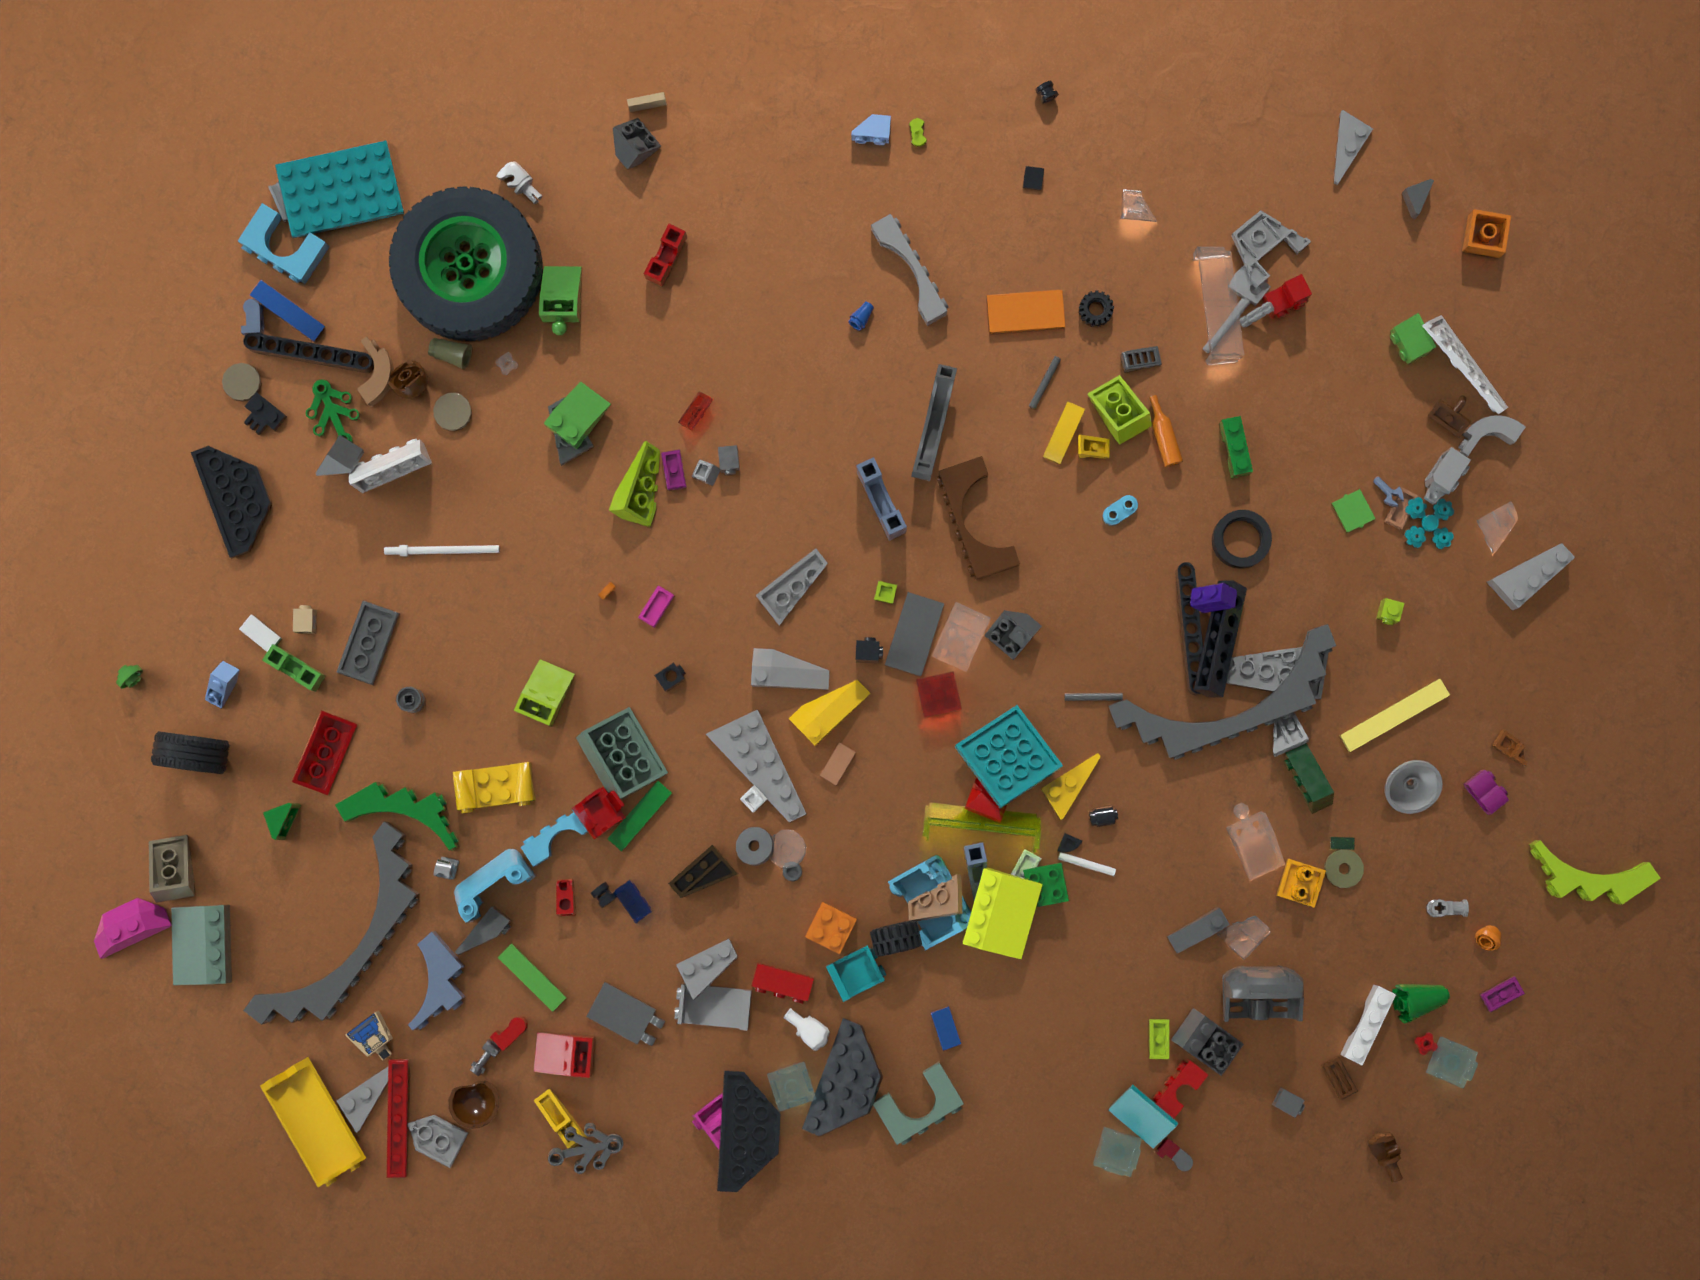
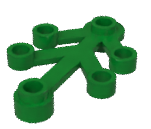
M317 380L312 387L315 397L311 407L306 410L305 414L311 420L318 417L317 410L322 400L325 408L319 423L313 428V433L318 437L324 436L330 417L338 437L339 435L347 437V440L353 443V437L345 432L337 413L349 417L352 421H357L360 418V412L357 409H348L334 404L330 396L341 399L343 403L349 404L352 402L353 396L349 392H340L332 389L330 383L326 380ZM324 386V391L319 392V387ZM349 395V400L344 401V396ZM314 410V416L310 417L309 412ZM352 412H357L355 418L351 417ZM321 427L322 432L317 434L316 430Z

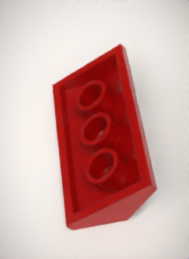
M321 710L291 782L328 795L357 724Z

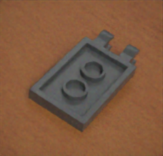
M604 982L586 1016L635 1044L642 1040L650 1046L654 1044L656 1038L645 1032L648 1024L652 1023L661 1029L665 1023V1020L654 1015L655 1008L607 982Z

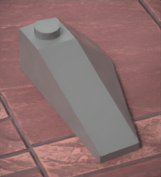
M754 648L751 686L829 690V670L774 649Z

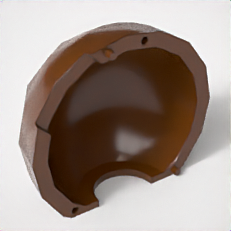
M486 1080L468 1086L455 1087L448 1099L452 1118L459 1125L469 1129L488 1125L496 1116L499 1108L497 1091Z

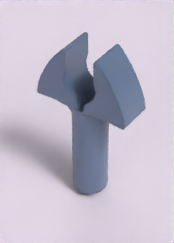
M1380 477L1374 479L1373 482L1387 495V498L1384 500L1385 504L1398 507V504L1392 500V495L1398 496L1404 502L1400 486L1394 490Z

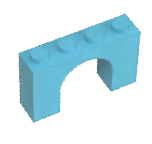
M262 203L238 239V242L242 245L241 249L249 254L254 252L258 255L257 259L265 264L270 262L274 265L272 268L279 273H288V278L296 283L301 281L306 284L330 246L309 232L300 248L294 254L286 257L272 254L269 245L270 237L282 217L278 212Z

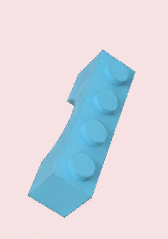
M574 811L569 816L563 815L556 820L557 824L550 827L548 825L539 831L541 834L537 837L531 836L523 841L525 845L521 849L533 867L538 866L552 856L551 844L555 836L560 832L571 829L582 835L588 833Z

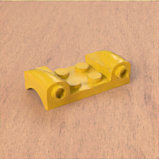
M531 762L453 772L457 810H461L462 814L471 813L475 808L513 803L525 806L531 805L530 801H536L532 782Z

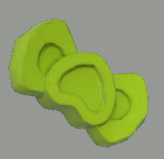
M919 118L911 120L909 126L912 133L911 143L914 146L921 147L925 145L927 139L923 136L924 131L922 129L925 122Z

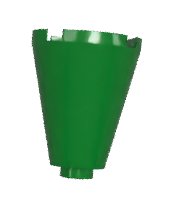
M1397 984L1395 985L1396 989H1392V993L1396 994L1392 1002L1394 1010H1399L1400 1015L1398 1018L1403 1023L1412 1022L1446 1005L1450 999L1449 991L1443 985Z

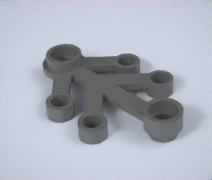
M587 1123L584 1126V1134L602 1141L594 1143L577 1134V1130L574 1127H568L565 1130V1138L582 1146L565 1150L553 1148L548 1154V1161L553 1166H559L563 1163L564 1158L584 1154L582 1159L574 1164V1171L577 1174H582L595 1153L604 1150L601 1156H597L593 1160L594 1168L601 1170L604 1168L605 1162L611 1153H617L623 1148V1139L617 1134L606 1135L597 1130L595 1124Z

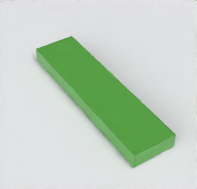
M510 944L498 957L552 1012L567 998L513 944Z

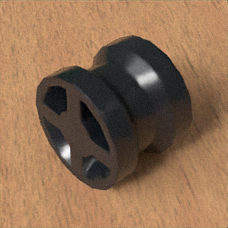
M1052 81L1044 82L1035 89L1036 93L1041 96L1040 101L1042 104L1052 101L1059 95L1054 90Z

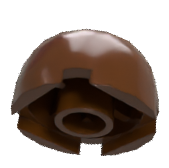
M412 361L413 364L409 365L407 362L402 363L390 375L392 379L388 381L389 386L394 393L402 398L412 399L418 397L428 385V376L422 365L417 361Z

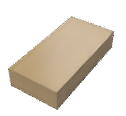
M664 92L627 99L630 112L667 105Z

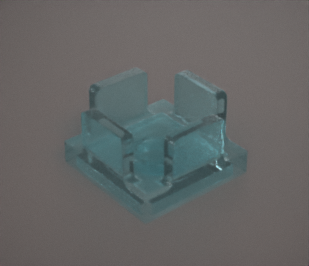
M1440 1036L1437 1050L1432 1055L1426 1073L1464 1089L1467 1080H1472L1478 1066V1062H1475L1478 1052Z
M805 1061L767 1073L779 1112L817 1099Z
M1104 1127L1093 1165L1101 1167L1108 1172L1131 1177L1133 1169H1136L1142 1139Z

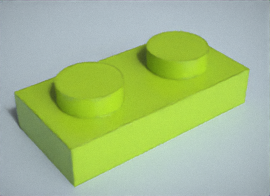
M1149 1019V1059H1169V1019Z

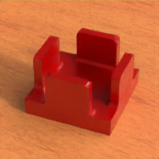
M604 787L598 788L571 808L594 840L626 818L621 811L625 806L614 790L608 793Z

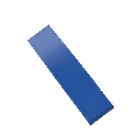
M262 280L259 281L250 293L251 297L312 341H315L325 327Z

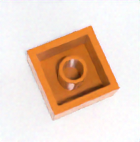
M1473 209L1468 215L1462 252L1500 258L1506 253L1511 216Z
M822 902L805 937L840 954L857 918Z

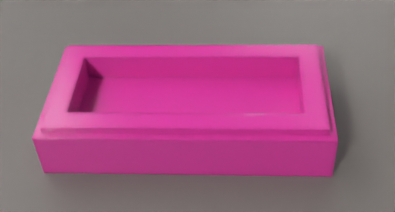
M658 585L638 618L655 628L675 595Z

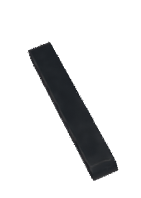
M248 333L243 339L245 347L257 354L362 373H370L374 370L372 357L364 352L259 333ZM258 339L257 345L251 347V341ZM276 342V348L269 350L270 344ZM290 346H295V350L292 353L287 352ZM309 349H313V354L310 357H306V352ZM332 352V357L329 360H325V354ZM350 356V361L344 364L343 358ZM364 359H369V364L365 367H362V361Z
M1184 562L1177 567L1175 575L1188 691L1192 695H1199L1201 693L1195 691L1192 687L1198 672L1192 671L1190 665L1192 662L1200 664L1203 650L1200 613L1195 608H1193L1194 612L1192 615H1188L1185 612V606H1191V595L1187 596L1182 591L1184 586L1190 587L1191 590L1197 588L1194 566L1189 562ZM1182 567L1189 569V576L1185 577L1181 574L1180 570ZM1188 624L1195 626L1196 631L1194 634L1188 633L1186 629ZM1190 643L1197 645L1198 650L1196 653L1189 651L1188 646Z

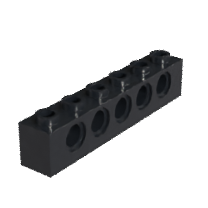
M1234 580L1218 581L1217 583H1225L1229 587L1236 589L1237 596L1234 608L1213 611L1210 615L1194 686L1195 691L1206 697L1224 696L1247 591L1246 587Z

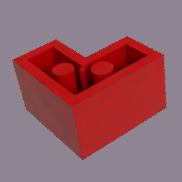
M1300 274L1285 281L1281 287L1264 294L1262 301L1264 304L1271 302L1274 306V311L1269 313L1271 319L1274 317L1280 319L1288 314L1287 311L1293 308L1297 311L1306 306L1305 304L1309 302L1308 299L1312 292L1303 275Z

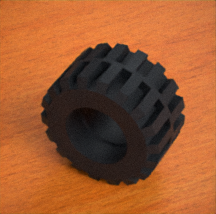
M914 920L876 928L870 932L876 956L904 952L922 945L918 923Z

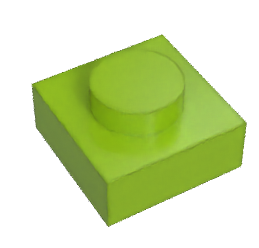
M878 581L874 600L893 604L897 585Z

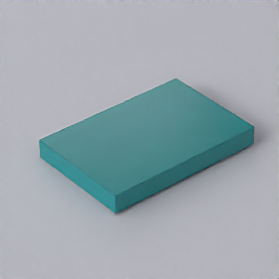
M1134 1085L1129 1087L1108 1110L1152 1148L1156 1147L1178 1124L1177 1121Z

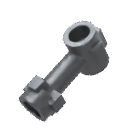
M487 1040L482 1047L485 1052L478 1062L473 1061L470 1071L477 1076L485 1072L484 1065L491 1056L495 1058L501 1050L493 1040Z

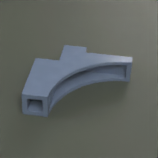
M436 931L428 934L417 944L424 955L428 968V989L420 1011L408 1024L412 1030L417 1028L419 1030L423 1029L429 1023L427 1020L432 1015L436 1017L444 1010L442 1006L447 1011L452 1008L456 1010L463 1004L462 999L465 997L451 980V978L455 980L463 973L461 969L465 965Z

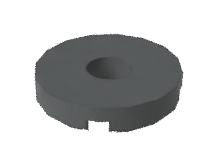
M750 827L744 830L736 841L738 857L744 863L751 866H759L766 863L774 851L772 836L760 827ZM758 841V850L752 851V843Z

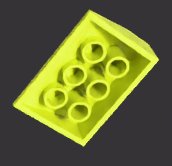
M988 867L984 868L963 944L1022 959L1043 884Z

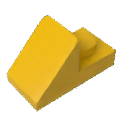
M1078 435L1079 458H1110V439Z

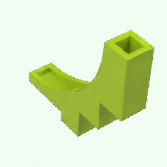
M1535 840L1529 844L1532 848L1530 850L1531 854L1543 864L1541 867L1545 874L1551 876L1545 881L1548 885L1546 888L1556 898H1562L1575 888H1578L1577 893L1583 900L1593 901L1608 891L1607 896L1613 903L1624 904L1661 879L1650 862H1642L1629 870L1616 874H1591L1577 870L1562 862L1547 849L1541 840Z

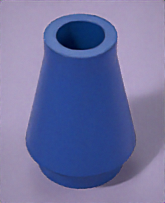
M865 301L850 316L849 324L856 330L865 328L874 309L873 305Z

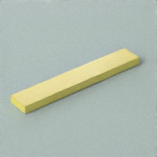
M1438 679L1339 736L1347 750L1351 752L1450 696L1442 680Z

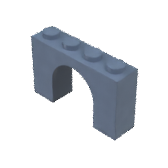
M874 457L856 465L858 477L888 540L890 541L905 534L907 526L899 509L896 510L882 480V473Z

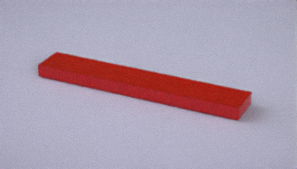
M409 1059L388 1060L386 1178L407 1177Z

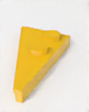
M1099 753L1041 788L1060 820L1067 814L1099 761Z

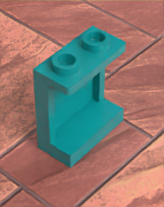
M867 945L826 966L843 1002L885 981L884 976L887 974L882 965H877L875 959L878 956L875 955L873 947L869 948Z

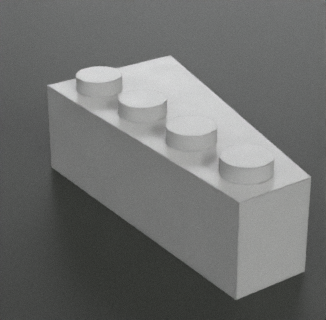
M1561 543L1487 581V583L1511 610H1515L1575 557Z

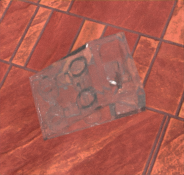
M955 602L932 657L967 672L991 617Z

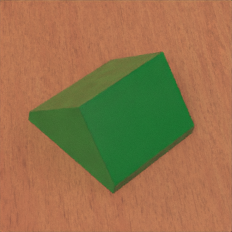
M286 803L263 812L272 839H286L301 807L300 804Z

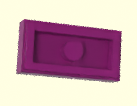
M680 449L662 452L667 490L687 488Z
M1513 976L1480 994L1488 1011L1493 1012L1525 993L1517 978Z

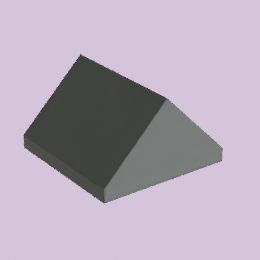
M339 435L317 469L316 475L352 473L364 454L363 449Z

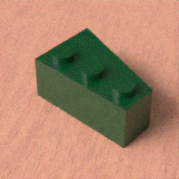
M1307 743L1286 752L1284 764L1288 771L1291 770L1294 776L1293 780L1296 786L1299 787L1311 813H1316L1332 805L1334 791Z

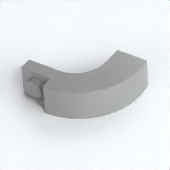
M1506 416L1485 417L1464 431L1462 436L1467 439H1464L1458 448L1461 449L1459 452L1466 457L1469 456L1477 442L1484 436H1495L1512 445L1526 426Z

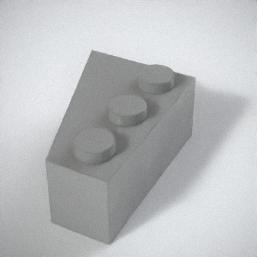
M727 939L676 964L692 999L695 1001L738 958V955L730 939Z

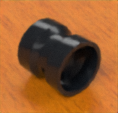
M607 882L602 883L590 893L593 898H597L601 908H604L617 898L615 893L609 890Z

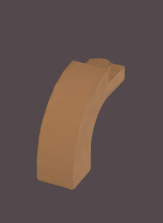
M365 337L361 342L374 361V372L371 378L358 387L357 390L370 407H373L390 390L391 387L388 381L392 379L390 375L394 371V367L388 351L384 347L380 349L374 339L371 341L368 337Z

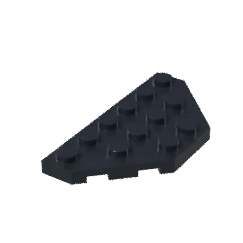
M210 446L191 452L229 557L232 559L250 552L272 504L260 469Z
M845 1018L842 1019L802 1127L803 1130L817 1136H823L830 1131L870 1114L883 1075L878 1068L875 1060L876 1057L871 1045L867 1041L862 1025Z
M724 1071L717 1176V1191L738 1192L779 1154L781 1114L759 1088L755 1086L745 1072Z

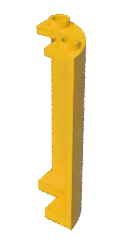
M309 1057L260 1085L317 1187L323 1184L329 1186L337 1181L336 1176L348 1169L352 1172L361 1166L360 1162L366 1159Z

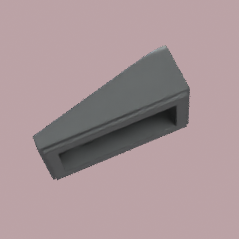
M1158 346L1124 351L1120 354L1124 373L1162 365ZM1150 352H1154V362L1151 360ZM1144 353H1146L1148 363L1144 362ZM1136 355H1139L1141 364H1137ZM1130 356H1132V360H1133V364H1134V365H1130V362H1129V357H1130Z

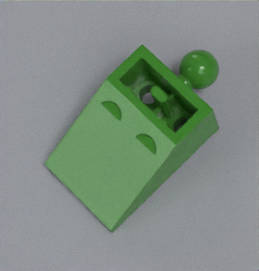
M544 266L539 300V316L542 322H554L552 324V331L556 335H563L566 332L567 325L565 322H580L582 267Z

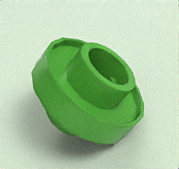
M124 665L118 670L119 674L116 684L121 689L135 686L141 680L140 676L143 673V669L139 665Z

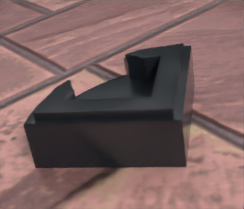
M1064 833L1057 851L1071 852L1080 846L1082 840Z

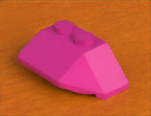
M136 898L102 914L94 943L100 959H103L171 927L172 924L165 908Z

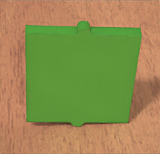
M1360 489L1349 495L1345 494L1343 498L1331 503L1347 533L1358 527L1362 528L1364 524L1376 519Z

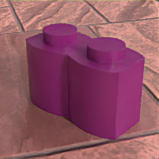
M1480 770L1463 785L1487 815H1492L1509 801L1508 793L1502 786L1496 784V778L1489 770Z

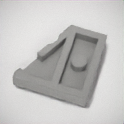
M1295 713L1294 716L1283 719V716L1275 719L1273 732V754L1275 757L1309 742Z

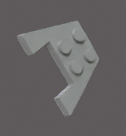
M1261 210L1231 235L1255 288L1270 277L1258 261L1280 242L1285 240L1296 254L1311 243L1308 238L1301 237L1293 229L1289 230L1281 225V222Z

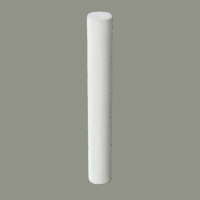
M1060 852L1058 860L1114 876L1116 872L1115 868Z

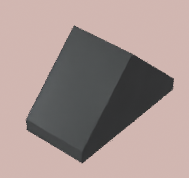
M1426 180L1410 186L1402 192L1411 218L1416 219L1420 214L1434 180Z

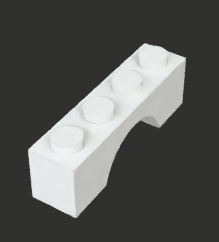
M1373 985L1365 1001V1009L1360 1022L1354 1032L1348 1037L1340 1055L1363 1065L1396 994L1380 986Z

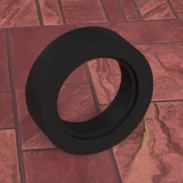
M1236 510L1228 513L1217 523L1212 534V546L1216 556L1227 566L1237 569L1249 568L1259 563L1268 554L1272 543V534L1268 523L1259 514L1250 510ZM1233 522H1248L1257 529L1260 536V544L1253 555L1241 558L1232 555L1226 549L1223 540L1224 532L1228 525Z

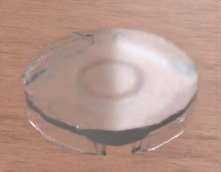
M781 830L772 836L774 851L770 855V859L775 865L781 868H792L803 860L806 854V845L804 839L797 832Z

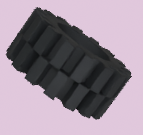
M1099 290L1086 294L1079 305L1081 320H1084L1086 325L1090 324L1091 327L1105 325L1111 319L1114 310L1113 300H1110V296H1106L1105 292L1102 291L1100 293ZM1099 302L1102 304L1103 313L1098 316L1091 314L1089 311L1091 303Z

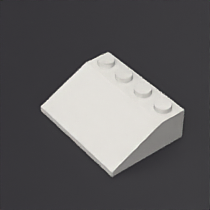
M412 439L401 448L399 446L391 448L389 453L385 455L378 454L373 456L371 461L366 463L364 461L359 462L353 472L349 473V483L358 491L364 493L427 466L432 461L424 443L420 439Z

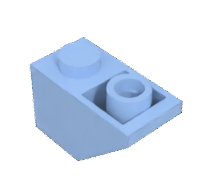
M872 114L852 130L851 140L859 144L874 142L875 145H885V143H889L891 116Z
M222 661L210 674L205 700L222 708L237 683L239 669Z

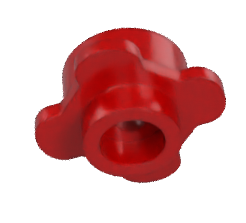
M1427 1032L1424 1036L1415 1038V1044H1417L1421 1055H1426L1431 1050H1437L1438 1046L1434 1043L1431 1033Z

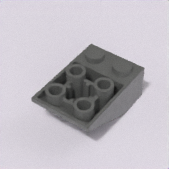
M1194 1008L1171 1039L1221 1076L1244 1045Z

